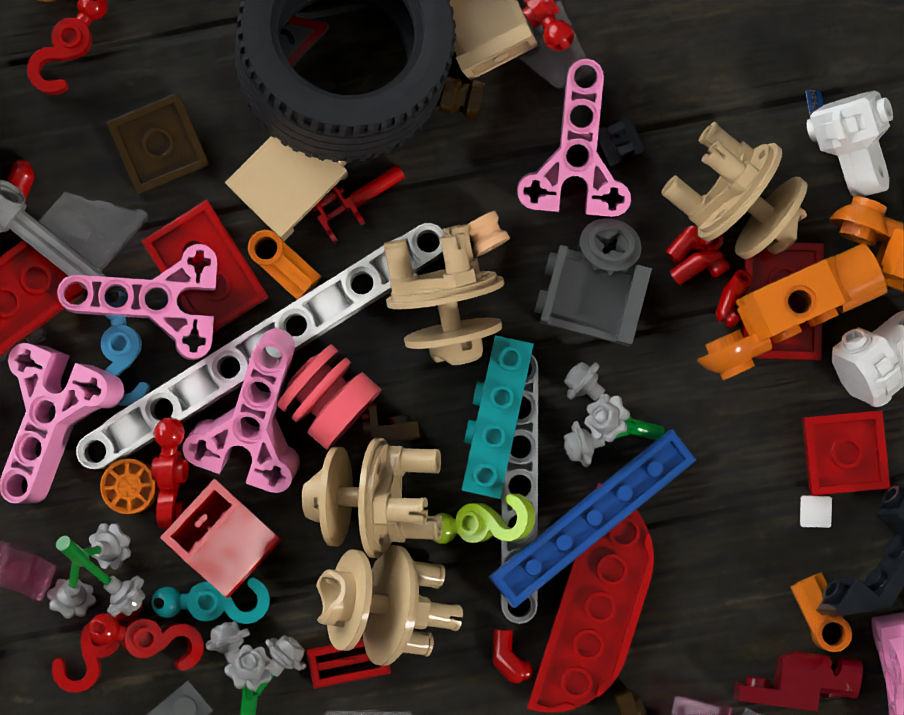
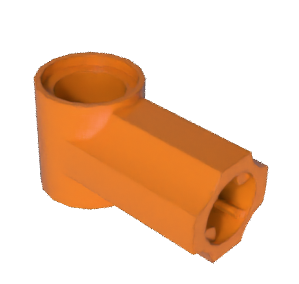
M258 231L250 238L248 243L250 257L296 300L309 293L322 278L318 272L273 231ZM264 240H273L277 243V252L270 259H261L257 254V248Z
M822 572L795 583L790 588L811 630L812 640L816 646L831 652L842 651L848 647L852 640V630L843 616L821 615L816 611L823 600L822 593L827 587V582ZM834 622L840 628L841 635L835 644L828 645L823 640L822 630L825 625Z

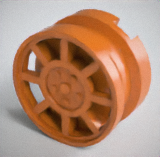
M122 459L114 462L105 470L100 483L101 495L105 503L112 510L122 514H134L147 510L153 505L160 491L157 481L152 480L151 465L138 459Z

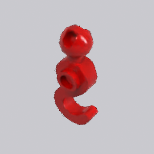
M78 0L77 9L79 13L76 18H65L54 26L51 34L54 47H44L37 50L30 57L27 65V75L31 84L40 92L47 95H59L68 90L69 85L63 79L44 80L42 77L43 66L50 61L78 59L90 50L92 34L88 27L92 21L99 20L106 14L108 8L107 0Z
M523 0L527 6L522 9V12L534 29L540 25L543 27V38L546 46L553 51L568 49L574 40L573 28L564 20L556 19L555 15L560 12V9L554 0Z
M172 417L163 418L155 426L153 432L155 441L161 446V453L159 457L153 459L151 466L152 480L157 481L160 488L156 506V518L158 527L161 530H167L185 510V503L176 502L180 485L186 482L189 471L188 460L183 459L182 453L177 451V446L184 439L185 430L183 424L178 419Z
M142 603L136 611H132L130 616H126L122 612L115 616L119 624L122 625L124 622L138 618L142 611ZM89 622L81 632L82 655L87 666L85 677L82 679L70 677L67 672L66 660L60 657L55 659L52 664L54 681L67 692L79 693L88 690L97 682L101 675L102 665L100 658L110 656L117 651L121 641L114 640L107 645L95 643L89 635ZM98 622L93 624V632L98 629Z
M101 613L96 615L89 624V635L95 643L107 645L114 640L121 641L125 651L137 658L151 657L166 648L175 637L184 636L188 642V649L184 655L174 662L175 668L181 671L194 667L200 661L203 654L204 642L201 634L196 628L185 623H172L166 625L161 630L158 624L150 619L135 618L124 626L120 625L118 620L111 614ZM98 622V629L93 632L92 626Z

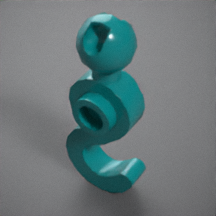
M250 577L247 584L258 598V602L252 610L244 611L239 609L231 596L227 599L208 581L199 582L192 587L188 594H180L173 587H162L152 596L151 604L154 612L164 618L174 617L180 610H189L192 616L198 620L211 621L218 618L225 610L229 618L237 623L249 624L258 621L265 615L269 607L270 597L264 583L255 577ZM161 598L164 601V605L156 607L154 599Z

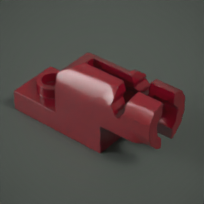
M800 651L787 652L778 655L774 686H770V679L746 676V682L735 681L733 697L742 702L818 712L820 694H822V699L858 697L862 682L863 664L862 661L857 659L840 657L837 659L835 667L831 669L832 661L827 655Z

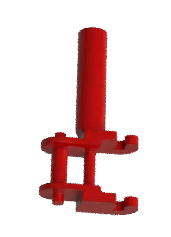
M397 164L350 194V197L345 200L341 195L345 192L342 187L337 189L334 186L332 188L334 191L323 197L312 210H319L321 215L317 217L332 242L336 243L338 240L328 226L332 218L345 210H351L360 225H364L365 221L357 208L404 179L405 175ZM339 198L342 206L326 215L322 208Z

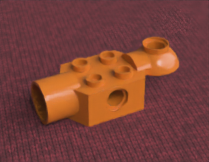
M854 196L851 204L841 207L830 217V222L841 228L839 232L841 236L860 244L864 243L868 246H874L876 241L882 242L876 260L885 278L886 286L904 292V223L886 217L887 207L865 197Z
M859 244L741 297L736 301L739 307L737 310L749 336L743 338L739 329L705 345L709 354L697 359V361L707 370L719 373L722 380L728 379L754 367L755 364L752 358L772 350L770 337L774 344L802 332L799 324L805 321L808 322L811 328L838 316L837 310L840 313H844L886 294L885 278L872 251L866 244ZM789 296H794L799 300L801 304L799 313H795L790 309L788 304Z

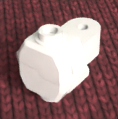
M870 91L823 105L815 110L810 116L811 119L807 120L809 137L813 142L818 141L820 151L838 156L851 195L853 197H864L887 191L889 188V175L879 144V138L890 127L889 121L893 119V111L889 100L881 98L880 93L877 91Z
M904 311L893 315L872 333L860 327L848 331L843 335L842 341L835 345L832 350V363L843 386L851 396L873 407L887 404L891 400L892 395L904 386Z

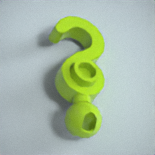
M521 494L507 495V504L517 514V522L513 528H510L490 506L484 503H469L458 511L456 518L446 513L436 514L442 516L443 530L440 541H433L439 544H446L452 541L457 534L463 540L470 543L484 542L492 536L501 541H518L526 538L532 531L535 524V511L530 501Z

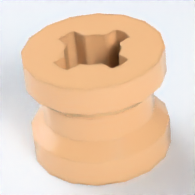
M496 211L489 212L468 224L469 238H471L474 244L473 252L476 257L495 249L510 239L507 231L500 229L497 223L499 217Z

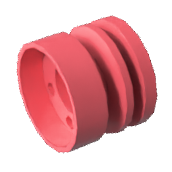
M332 344L321 353L311 357L288 382L283 396L277 403V406L284 412L290 409L297 401L301 403L291 418L295 422H299L309 413L315 415L316 418L307 433L326 450L331 448L368 408V404L372 403L382 390L363 372L356 375L349 382L345 381L342 377L348 370L351 362L344 358L332 369L330 364L339 353Z

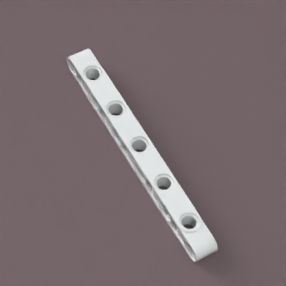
M432 223L419 225L402 237L392 240L407 239L413 273L418 274L422 269L443 255L441 242L438 248L430 253L421 251L417 245L419 237L425 233H432L438 238L445 236L443 230ZM384 246L109 418L102 426L90 432L79 441L76 447L78 461L89 469H105L114 462L139 451L155 441L153 435L154 428L161 420L156 417L154 409L159 400L168 399L173 405L171 417L183 423L242 386L251 354L264 333L275 328L283 329L287 332L286 324L291 317L302 316L307 322V328L302 335L292 336L296 352L391 292L392 288ZM366 274L373 279L371 291L366 294H357L352 290L353 279L358 275ZM266 347L267 352L271 356L281 357V353L276 348ZM235 357L240 363V371L231 379L225 378L221 374L220 366L226 358ZM97 440L101 441L106 448L104 459L98 463L92 461L88 454L90 445Z

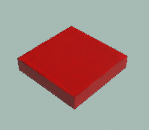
M882 410L802 418L810 495L890 488Z

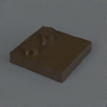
M179 92L106 122L137 195L210 165Z

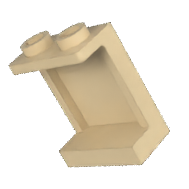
M450 0L449 4L453 7L454 11L453 20L456 23L454 31L456 33L454 51L457 55L456 60L462 72L470 81L539 46L518 0Z
M271 136L225 183L274 233L285 241L295 231L293 227L340 180L344 181L349 175L344 168L347 164L345 161H338L336 163L328 159L322 161L315 157H307L305 153L292 151V148L289 146L285 147L281 144V140L277 137L273 138Z

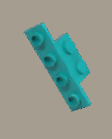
M495 335L485 383L477 381L472 404L480 406L477 421L469 420L464 443L471 444L462 491L498 499L501 498L533 343Z

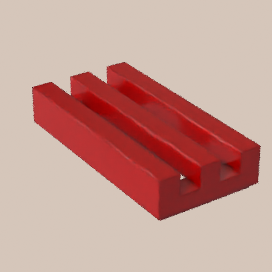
M360 638L353 649L364 647L363 638ZM332 644L306 650L314 689L391 673L390 665L320 678L319 671L371 660L367 653L317 663L316 656L343 650H337Z

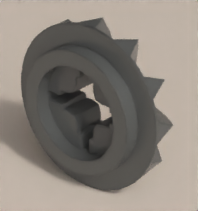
M610 218L595 220L588 224L582 231L578 246L582 250V260H588L592 264L593 270L598 268L607 270L609 276L615 271H621L625 274L631 266L637 264L642 249L640 238L632 227L622 221ZM616 239L615 251L612 250L609 254H604V246H608Z

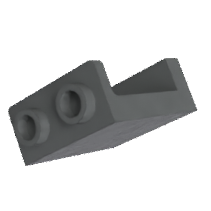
M560 245L557 254L553 252L549 254L544 275L551 276L548 291L540 290L534 312L541 314L539 321L541 324L629 347L633 343L652 268L636 265L635 267L631 266L625 274L621 271H615L609 276L607 270L600 268L593 270V266L588 260H582L581 252L569 250L567 246Z

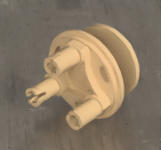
M711 123L703 131L698 141L708 147L707 151L710 153V155L705 154L703 156L702 162L720 174L719 179L707 195L700 196L675 175L662 189V195L688 215L689 219L698 227V236L704 241L717 238L734 225L746 212H749L752 216L740 233L735 246L736 254L742 259L751 258L764 248L772 254L784 252L797 240L798 222L807 215L805 210L800 207L807 192V182L801 177L791 178L780 185L764 200L760 195L779 166L782 158V149L775 143L763 144L753 149L744 141L739 143L718 126V123Z
M468 224L455 225L443 229L446 236L439 237V241L441 242L446 268L423 275L413 273L407 239L384 243L392 288L391 296L386 299L387 307L391 309H413L438 305L440 325L418 330L404 338L407 348H429L431 357L437 363L446 361L451 365H461L479 359L483 352L482 338L502 329L501 319L498 318L460 319L457 301L481 296L504 286L503 277L497 276L496 272L479 270L478 259L473 258Z
M374 438L369 443L363 459L359 487H353L352 469L347 451L343 447H332L326 455L323 468L303 485L302 508L306 518L320 523L322 535L327 545L340 546L348 532L352 507H358L361 541L365 553L370 558L381 557L389 549L392 542H405V539L440 541L443 530L442 516H428V510H424V507L428 506L426 498H402V476H404L405 472L439 473L441 453L439 449L403 448L402 446H390L385 439Z
M389 546V549L381 557L377 558L372 571L366 554L363 551L351 549L341 557L335 570L328 569L323 572L316 585L323 602V612L317 621L320 624L327 625L332 645L337 650L349 651L356 646L363 634L364 647L369 659L375 665L380 666L390 665L402 653L419 654L428 657L434 645L432 633L430 631L424 632L413 629H425L427 626L458 631L462 621L450 618V616L463 618V609L460 605L430 602L429 598L419 595V586L436 589L442 586L445 579V568L442 564L413 561L408 551L401 546Z

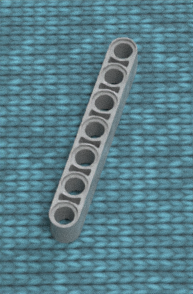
M531 355L530 359L531 372L526 378L522 396L530 403L531 410L526 418L517 419L514 437L524 436L527 438L531 448L529 454L521 459L515 458L510 453L501 494V517L508 526L509 520L517 515L516 511L506 502V496L511 494L508 484L515 475H524L530 482V491L524 497L533 505L535 524L526 538L518 541H501V565L538 536V364L533 355ZM537 591L528 597L530 607L523 615L512 614L508 610V601L501 594V607L506 618L518 624L531 620L537 611Z

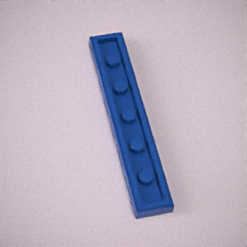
M668 430L488 577L511 607L516 608L687 469L696 459L674 430Z

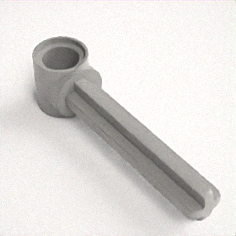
M0 180V233L11 229L68 276L106 277L25 212L27 207L25 204L26 198L18 187L8 181Z

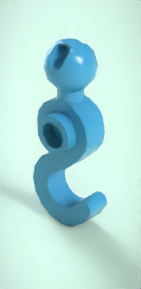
M114 290L105 295L106 303L115 308L125 305L128 300V295L122 291ZM114 293L119 294L116 302H112L111 295ZM104 315L110 319L111 327L104 332L101 338V349L106 358L113 362L105 371L118 377L138 357L142 341L135 329L127 326L126 317ZM140 382L131 393L123 395L118 405L130 406L148 394L150 385L146 382Z

